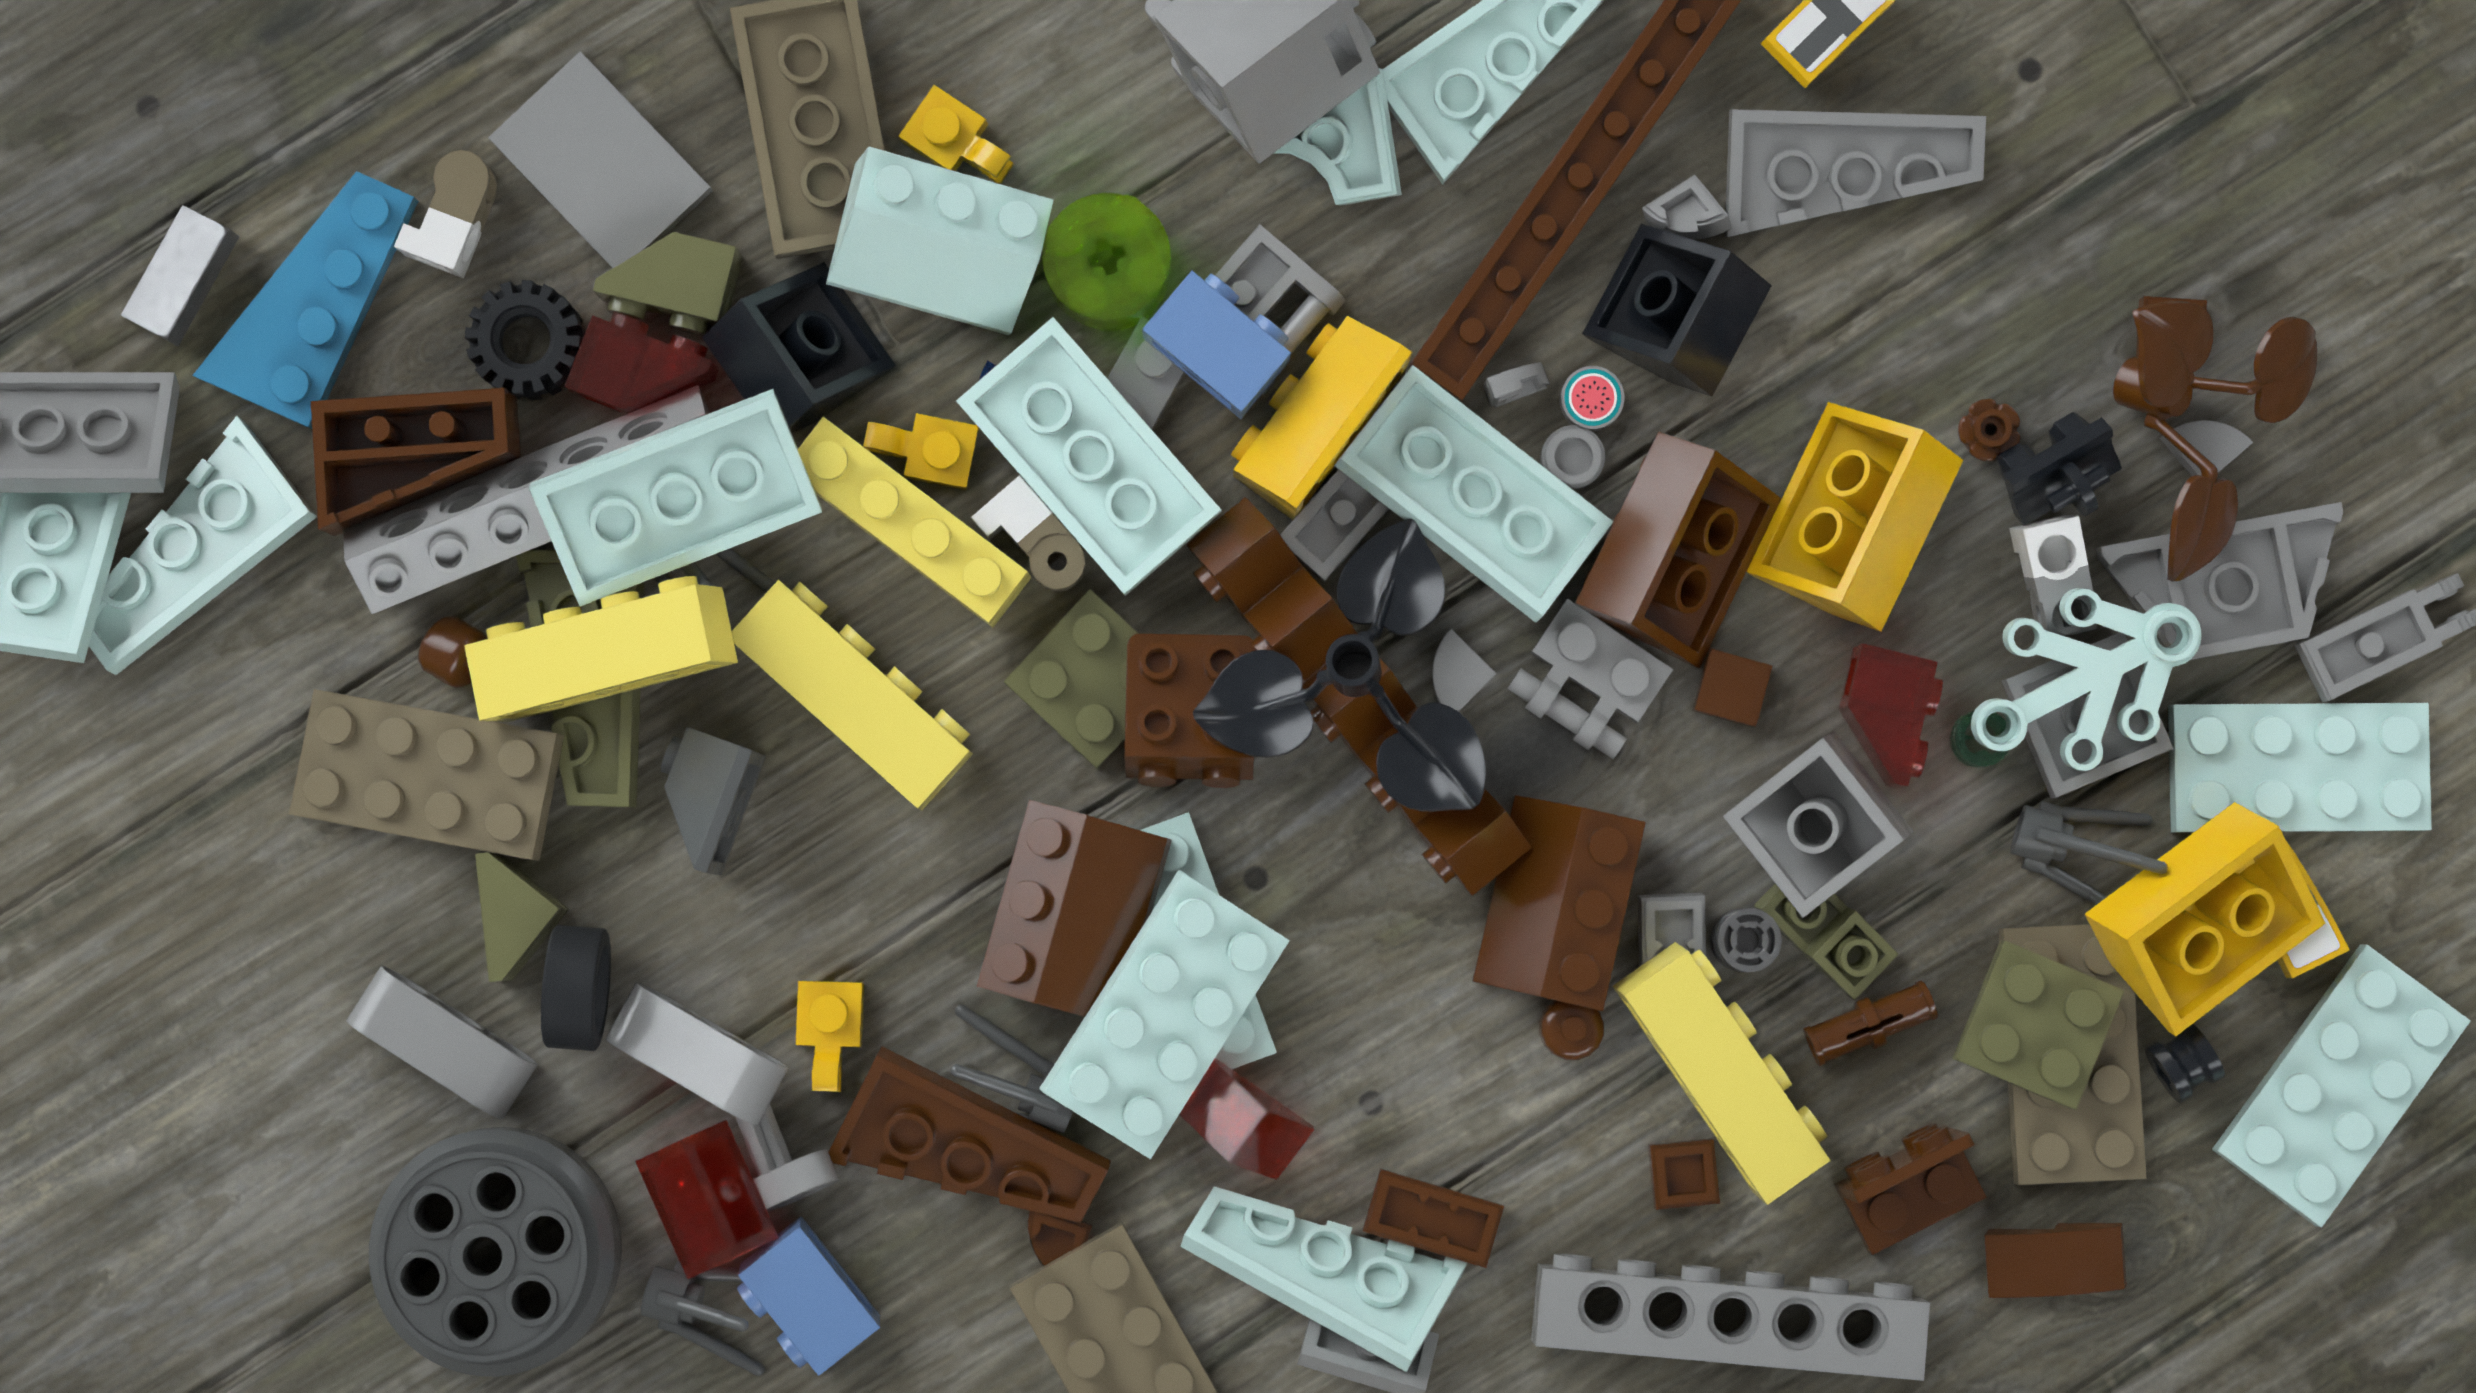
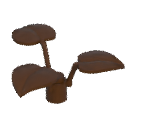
M2165 301L2143 306L2132 311L2138 334L2139 356L2126 360L2117 372L2113 386L2114 399L2121 406L2145 413L2144 426L2162 434L2189 458L2202 473V476H2191L2185 482L2175 503L2170 530L2167 580L2172 582L2181 581L2206 566L2219 555L2228 543L2235 527L2238 512V495L2235 484L2225 478L2217 479V467L2166 423V419L2172 416H2181L2187 410L2192 399L2193 389L2243 395L2256 394L2255 416L2258 420L2276 423L2291 416L2307 397L2317 367L2316 331L2304 319L2287 317L2273 324L2265 333L2255 354V379L2249 382H2236L2195 377L2193 373L2203 366L2212 349L2213 323L2206 309L2184 301Z

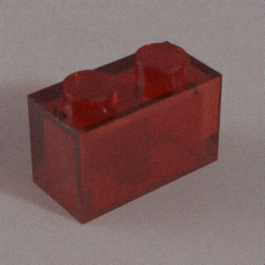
M727 1120L635 1161L687 1279L732 1261L779 1238Z

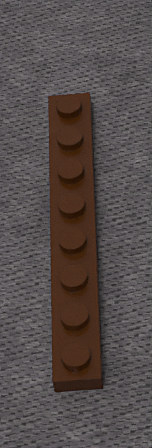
M1664 0L1412 360L1409 368L1414 365L1462 403L1742 0Z

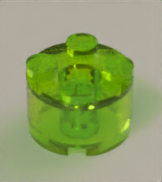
M1097 193L1082 197L1068 205L1048 226L1043 245V267L1051 295L1063 312L1091 328L1103 331H1117L1137 325L1142 317L1147 319L1163 299L1172 273L1170 243L1160 220L1141 201L1130 195ZM1109 250L1113 257L1123 256V258L1117 261L1118 272L1106 275L1102 266L1091 268L1092 265L1098 262L1099 252Z

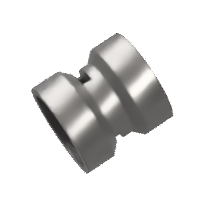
M1742 908L1730 910L1717 920L1712 928L1710 942L1713 954L1722 965L1730 970L1739 972H1755L1765 969L1774 962L1780 953L1782 938L1779 926L1770 915L1762 910Z

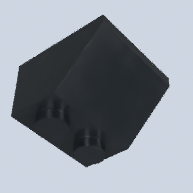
M1641 224L1582 334L1589 340L1667 382L1712 397L1772 285L1729 250Z
M825 262L741 298L702 337L744 399L774 389L791 434L817 422L896 366L842 288L826 284L829 268Z

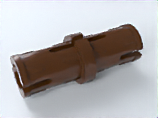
M1920 980L1915 982V985L1873 1002L1867 997L1854 1002L1855 1009L1814 1026H1807L1803 1028V1032L1817 1065L1822 1066L1827 1061L1869 1044L1873 1049L1887 1044L1886 1037L1928 1020H1935L1938 1018V1012L1929 989Z

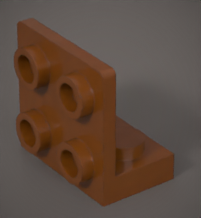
M1931 1123L1903 1137L1901 1141L1905 1149L1891 1156L1885 1155L1882 1157L1879 1152H1874L1850 1163L1844 1168L1848 1177L1835 1183L1834 1186L1869 1254L1874 1255L1987 1198L1964 1153V1150L1975 1145L1969 1132L1947 1126L1938 1128L1936 1123Z

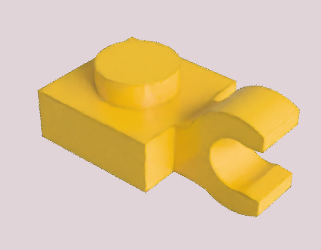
M936 85L932 86L898 136L902 143L939 167L957 171L962 162L965 161L998 184L1002 183L1014 165L1010 161L1011 156L993 143L980 138L988 126L987 120Z
M916 413L912 432L885 424L868 422L863 447L872 453L907 459L904 478L967 490L979 427L973 424Z
M798 981L796 1045L815 1046L812 1066V1091L841 1092L843 1047L862 1048L864 983Z

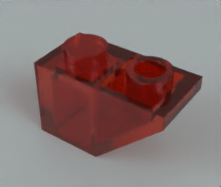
M613 312L610 322L592 315L564 387L578 397L620 413L628 414L699 385L700 388L714 382L719 368L713 361L705 358L708 352L707 347L677 335H672L669 344L646 336L649 328L647 324L629 316Z
M1862 643L1853 648L1839 711L1885 786L1896 789L1908 787L1911 777L1920 778L1926 762L1928 741L1921 740L1920 735L1925 715H1935L1942 694L1943 679L1934 677L1938 662Z

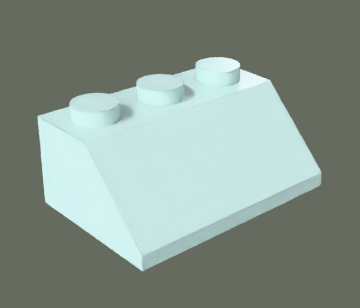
M869 146L854 166L826 284L1010 335L1040 260L1053 199Z

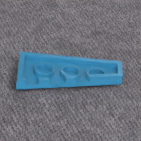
M356 171L192 376L312 429L311 401L328 399L397 250L394 245L403 223L409 224L419 201L414 196Z

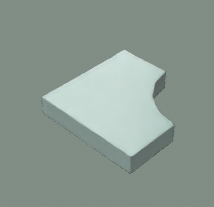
M1379 68L1380 74L1273 153L1292 154L1311 163L1328 182L1336 205L1342 206L1402 195L1383 69Z

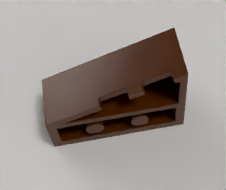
M505 388L311 401L318 530L333 536L342 534L343 530L521 457L517 397Z

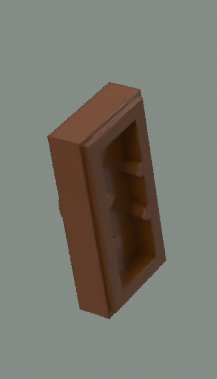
M1380 1168L1362 1231L1487 1268L1504 1205Z

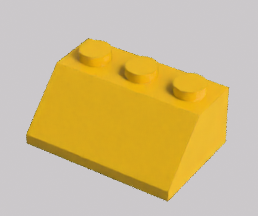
M1349 316L1345 318L1338 329L1330 323L1322 329L1306 352L1314 361L1302 378L1299 380L1290 374L1285 379L1268 404L1277 410L1262 431L1255 425H1252L1231 453V456L1239 461L1233 469V477L1292 520L1304 509L1333 470L1336 462L1405 373L1412 354L1402 344Z
M1828 402L1746 572L1834 616L1882 632L1964 460L1925 430Z
M2235 802L2157 859L2167 864L2168 870L2166 873L2158 874L2143 870L2085 913L2109 963L2167 1031L2174 1036L2180 1034L2326 924L2280 827Z

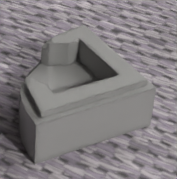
M1693 175L1642 207L1645 220L1652 227L1693 240L1716 236L1732 228L1728 214L1696 175Z
M1537 362L1490 376L1486 379L1483 388L1490 406L1497 408L1547 389V385H1550L1542 363Z
M2193 421L2174 428L2217 467L2218 472L2253 443L2248 436L2238 429L2217 421ZM2163 435L2159 438L2191 476H2202L2201 470Z
M1452 629L1445 635L1436 651L1432 678L1438 703L1450 706L1459 712L1497 673Z

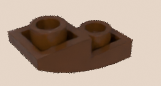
M2058 1223L2054 1229H1989L1984 1235L1989 1298L2079 1295L2122 1290L2127 1286L2122 1223Z

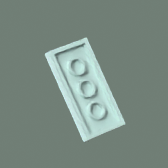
M1054 317L1048 320L956 400L960 407L1125 596L1222 512L1220 507Z
M1412 365L1334 465L1403 520L1413 519L1426 538L1535 623L1543 617L1613 523L1605 514L1414 365Z
M774 389L544 477L529 485V490L579 606L586 605L822 513L820 502Z
M2429 703L2174 704L2168 706L2169 739L2173 746V749L2169 751L2171 833L2195 832L2234 802L2278 825L2282 832L2432 830Z
M1178 870L1039 1089L1044 1094L1151 1159L1290 940Z
M2360 944L2212 1150L2310 1223L2322 1228L2471 1020L2369 945Z

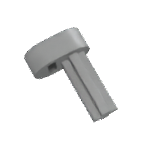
M770 1104L758 1125H753L736 1117L758 1174L757 1178L750 1181V1185L761 1213L770 1212L792 1204L839 1181L827 1149L792 1161Z

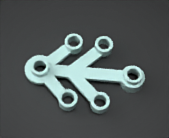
M2075 588L2069 590L2064 594L2059 605L2060 614L2065 622L2076 627H2089L2095 623L2133 637V639L2110 651L2046 631L2039 622L2033 619L2016 618L2010 621L2003 631V643L2010 653L2022 657L2039 655L2077 668L2012 702L1999 698L1984 701L1975 709L1972 715L1971 730L1977 742L1988 749L1996 751L2011 750L2023 741L2028 723L2088 693L2076 731L2064 738L2060 746V755L2063 762L2072 769L2079 771L2092 770L2099 765L2103 758L2101 740L2122 675L2145 663L2135 701L2121 708L2117 716V727L2124 737L2131 740L2147 741L2153 738L2160 728L2158 710L2172 667L2185 664L2192 659L2201 643L2200 624L2196 616L2186 607L2173 603H2162L2153 606L2143 614L2102 601L2098 594L2090 589ZM2083 595L2089 599L2091 611L2085 619L2078 620L2072 614L2071 605L2074 599ZM2165 623L2172 624L2176 630V639L2168 647L2161 646L2157 640V631ZM2027 625L2034 632V641L2029 648L2022 650L2015 644L2014 634L2019 627ZM2141 709L2148 716V725L2143 732L2136 734L2129 727V718L2133 712ZM2001 712L2006 719V728L2000 735L1992 736L1986 729V720L1992 713ZM2086 739L2092 748L2091 756L2087 761L2077 763L2072 756V747L2077 741Z

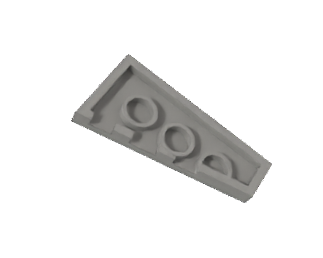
M1729 110L1725 212L1729 216L1732 228L1725 231V237L1982 181L1984 179L1986 116Z

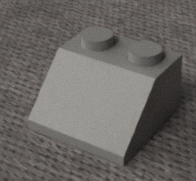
M1835 731L1820 739L1723 815L1724 819L1802 918L1914 832Z

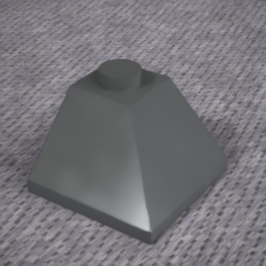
M687 727L683 739L673 736L665 752L661 772L669 776L664 788L693 868L707 874L722 875L766 756Z

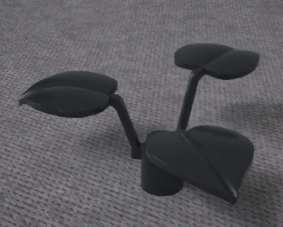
M1407 519L1389 526L1374 535L1355 552L1345 565L1337 585L1339 608L1350 622L1363 625L1372 624L1367 632L1361 631L1358 635L1349 634L1335 640L1326 654L1327 669L1317 673V679L1310 687L1302 690L1303 678L1301 671L1294 661L1287 656L1273 650L1252 651L1233 660L1219 674L1207 695L1194 709L1193 716L1197 724L1210 737L1231 750L1254 757H1278L1299 748L1310 737L1313 730V719L1304 702L1315 699L1327 685L1333 684L1337 691L1348 697H1362L1370 694L1392 726L1398 731V733L1389 736L1383 741L1377 753L1378 779L1386 793L1397 803L1409 809L1423 812L1472 810L1481 802L1486 780L1483 750L1472 725L1457 710L1436 702L1426 703L1419 707L1407 724L1385 694L1383 687L1379 684L1382 669L1377 649L1372 642L1381 636L1384 627L1390 632L1401 636L1412 635L1422 631L1437 618L1445 599V581L1441 568L1428 547L1418 524L1413 519Z

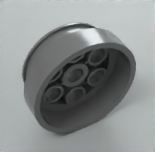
M513 1127L483 1128L454 1135L437 1142L418 1154L398 1173L383 1195L375 1213L369 1241V1267L374 1292L383 1313L398 1335L415 1351L435 1364L456 1372L476 1376H504L528 1371L551 1361L578 1343L593 1328L608 1306L617 1284L622 1259V1238L617 1212L608 1190L594 1169L581 1156L561 1142L538 1132ZM495 1172L507 1175L514 1182L516 1196L508 1208H499L493 1205L487 1197L486 1184L490 1176ZM433 1193L445 1196L453 1206V1219L446 1229L432 1226L425 1217V1203ZM542 1216L555 1218L564 1229V1242L558 1251L544 1250L535 1240L534 1227ZM480 1237L493 1239L502 1251V1261L495 1272H486L480 1269L473 1260V1246ZM417 1258H426L432 1261L439 1270V1284L433 1293L419 1290L411 1280V1268ZM527 1281H538L548 1289L551 1303L545 1315L531 1314L523 1307L520 1293ZM467 1301L478 1303L485 1309L488 1315V1327L482 1336L468 1334L459 1323L460 1308Z

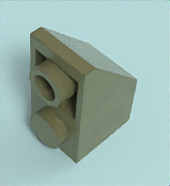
M672 232L597 277L593 291L602 301L609 302L607 311L612 314L644 321L646 311L670 317L669 327L704 336L708 326L713 327L730 310L743 256L735 246Z

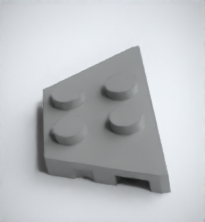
M2342 502L2236 521L2233 533L2219 555L2206 566L2181 581L2172 582L2167 580L2170 534L2102 546L2096 549L2098 560L2138 612L2144 614L2155 605L2173 603L2186 607L2196 616L2201 627V643L2198 651L2190 660L2309 638L2317 610L2315 605L2317 592L2325 581L2330 562L2327 556L2335 526L2341 522L2343 507ZM2170 623L2163 624L2157 631V636L2165 647L2172 645L2176 639V630Z

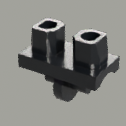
M2072 412L2054 422L2053 427L2049 431L2052 446L2035 455L2027 444L2021 445L2018 443L1999 454L1998 463L2005 481L2012 510L2023 526L2050 510L2056 513L2071 503L2084 516L2098 509V502L2093 491L2110 482L2109 476L2122 469L2112 444L2113 430L2102 417L2090 424L2077 413Z

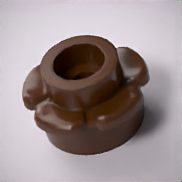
M1993 399L1978 400L1969 407V414L1960 419L1958 426L1960 441L1976 459L1988 462L1993 461L1999 454L2020 442L2021 437L2017 432V428L2020 426V418L2017 412L2008 404L1999 405ZM1987 424H1992L1996 427L1995 435L1989 436L1985 433V426Z

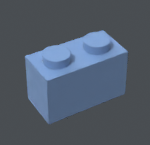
M1191 271L1143 327V339L1239 419H1242L1290 362L1291 352L1283 346L1289 338L1280 328L1263 315L1259 314L1253 321L1234 306L1239 300V296L1217 276L1210 273L1203 280L1194 271Z
M802 1216L740 1263L738 1276L743 1283L737 1287L739 1294L759 1318L766 1313L772 1317L783 1331L777 1337L779 1344L799 1368L809 1363L819 1376L880 1328V1314Z

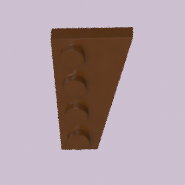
M881 1046L828 1151L834 1164L846 1166L848 1162L877 1168V1174L903 1180L906 1175L941 1184V1190L966 1195L967 1191L977 1192L999 1198L1000 1204L1078 1223L1082 1222L1111 1164V1160Z

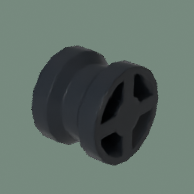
M2194 1024L2190 1025L2166 1044L2155 1042L2145 1049L2147 1059L2153 1071L2168 1093L2178 1103L2191 1098L2194 1087L2204 1081L2215 1083L2225 1077V1071L2219 1057L2203 1033Z

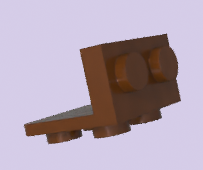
M1135 634L1128 640L1124 753L1126 778H1138L1139 784L1149 787L1172 786L1176 784V779H1202V784L1208 787L1231 788L1240 785V780H1253L1254 756L1245 755L1221 745L1197 724L1193 716L1194 709L1207 695L1219 674L1233 660L1241 655L1255 651L1254 647L1250 644L1253 642L1250 637L1245 635Z

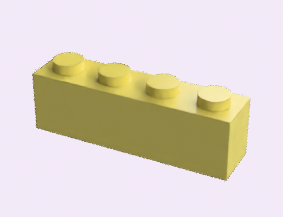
M825 417L821 418L798 448L816 495L992 628L1031 579L1027 570Z
M696 576L679 577L660 582L658 584L660 593L640 598L637 591L623 592L601 598L602 609L582 614L581 607L562 608L544 613V624L525 629L524 622H512L486 629L488 639L464 645L479 721L511 722L738 663L723 588L700 585L697 582Z
M778 579L732 630L734 644L917 809L923 810L973 755L962 744L970 734L943 709L933 718L919 706L915 700L923 691L895 666L885 675L867 658L875 651V648L848 624L838 633L821 618L820 615L828 606L799 581L790 590Z
M1674 942L1614 984L1613 988L1752 1192L1768 1205L1831 1161L1819 1144L1827 1138V1134L1805 1105L1799 1110L1795 1109L1784 1092L1792 1086V1083L1776 1059L1770 1053L1761 1059L1749 1041V1038L1757 1034V1031L1743 1010L1735 1001L1727 1007L1713 988L1721 982V978L1700 949L1690 954L1688 950Z

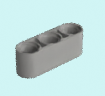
M382 965L346 1020L350 1026L472 1105L498 1119L505 1117L538 1065L535 1060L410 979Z
M638 982L635 983L605 1038L610 1044L724 1111L753 1125L759 1124L789 1069L782 1062L682 1004Z

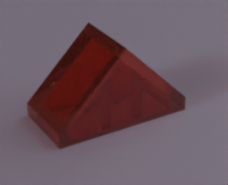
M1216 1058L1179 1114L1229 1163L1275 1180L1280 1177L1315 1130L1313 1125Z

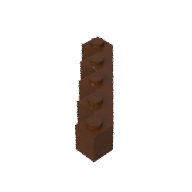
M1246 497L1187 544L1189 550L1201 564V567L1193 572L1201 586L1216 603L1223 597L1228 599L1258 636L1250 643L1255 651L1273 650L1294 661L1302 674V690L1312 685L1317 679L1316 676L1319 671L1327 669L1326 654L1335 640L1349 634L1358 635L1334 599L1303 568L1276 528ZM1379 657L1382 669L1379 684L1383 687L1385 694L1399 715L1408 724L1418 707L1391 669ZM1333 684L1327 685L1315 699L1310 700L1315 706L1310 710L1313 723L1330 743L1338 737L1342 739L1372 776L1364 785L1387 813H1390L1397 807L1430 847L1422 853V856L1445 884L1455 877L1473 896L1532 848L1507 811L1485 788L1480 804L1472 810L1423 812L1409 809L1393 800L1383 789L1378 779L1376 759L1383 741L1389 736L1398 733V731L1392 726L1370 694L1362 697H1348L1337 691Z

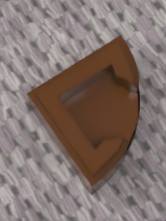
M1030 1211L1028 1233L1030 1242L1032 1241V1248L1039 1262L1044 1266L1087 1242L1093 1224L1084 1221L1078 1223Z

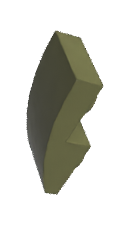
M1776 883L1754 905L1756 909L1770 915L1779 926L1780 932L1853 1000H1856L1898 955L1857 911L1849 908L1836 894H1833L1803 918Z

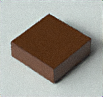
M1710 649L1692 711L1744 726L1756 727L1773 665Z
M1714 1139L1648 1144L1653 1201L1656 1210L1720 1204Z

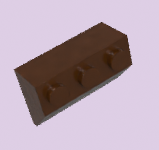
M1658 431L1648 454L1641 463L1638 475L1622 508L1613 521L1606 541L1592 569L1586 576L1584 586L1575 603L1606 624L1700 669L1782 498L1716 450Z
M1514 795L1510 817L1532 848L1501 872L1495 879L1472 981L1603 1011L1646 822L1584 807Z
M1029 799L977 987L1085 1017L1152 913L1172 840Z

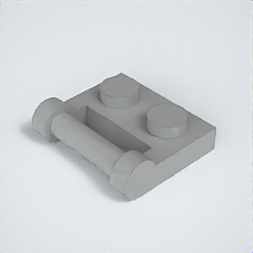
M1261 224L1257 226L1215 275L1239 296V300L1234 306L1253 321L1259 314L1266 317L1294 284H1297L1307 293L1308 297L1280 328L1289 338L1283 346L1291 354L1327 313L1334 315L1346 301L1337 289ZM1275 380L1270 384V386L1265 390V392L1261 396H1264L1268 392V390L1275 384Z

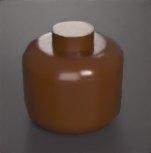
M455 616L443 617L428 629L421 641L418 653L421 668L454 688L467 686L471 683V677L464 645L488 639L487 635Z
M1553 1001L1544 1009L1539 1020V1035L1543 1045L1551 1054L1564 1060H1580L1590 1056L1599 1048L1604 1037V1022L1599 1010Z

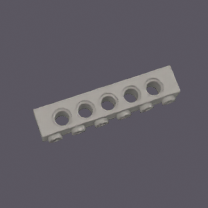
M699 385L344 529V561L371 614L551 542L529 490L530 483L711 413Z
M1554 1254L1553 1265L1537 1263L1531 1341L1536 1347L1924 1381L1930 1302L1920 1297H1912V1285L1874 1282L1873 1293L1848 1291L1849 1280L1810 1276L1809 1287L1784 1285L1785 1274L1766 1271H1746L1745 1282L1720 1280V1268L1698 1265H1682L1681 1276L1656 1274V1263L1629 1259H1618L1617 1270L1592 1268V1257L1574 1254ZM1604 1286L1614 1289L1618 1296L1616 1312L1610 1318L1603 1321H1595L1588 1318L1584 1309L1587 1295L1597 1287ZM1672 1292L1679 1296L1682 1303L1680 1317L1669 1326L1654 1325L1649 1317V1307L1652 1300L1661 1293ZM1725 1299H1740L1746 1310L1743 1324L1732 1332L1719 1331L1713 1319L1715 1308ZM1791 1304H1803L1807 1308L1810 1317L1807 1329L1803 1334L1794 1338L1782 1336L1778 1327L1780 1313ZM1855 1310H1868L1873 1319L1872 1333L1863 1342L1848 1343L1843 1335L1845 1318Z

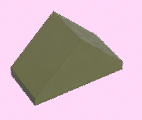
M491 852L477 853L475 858L489 982L513 980L568 912L569 908L501 854Z

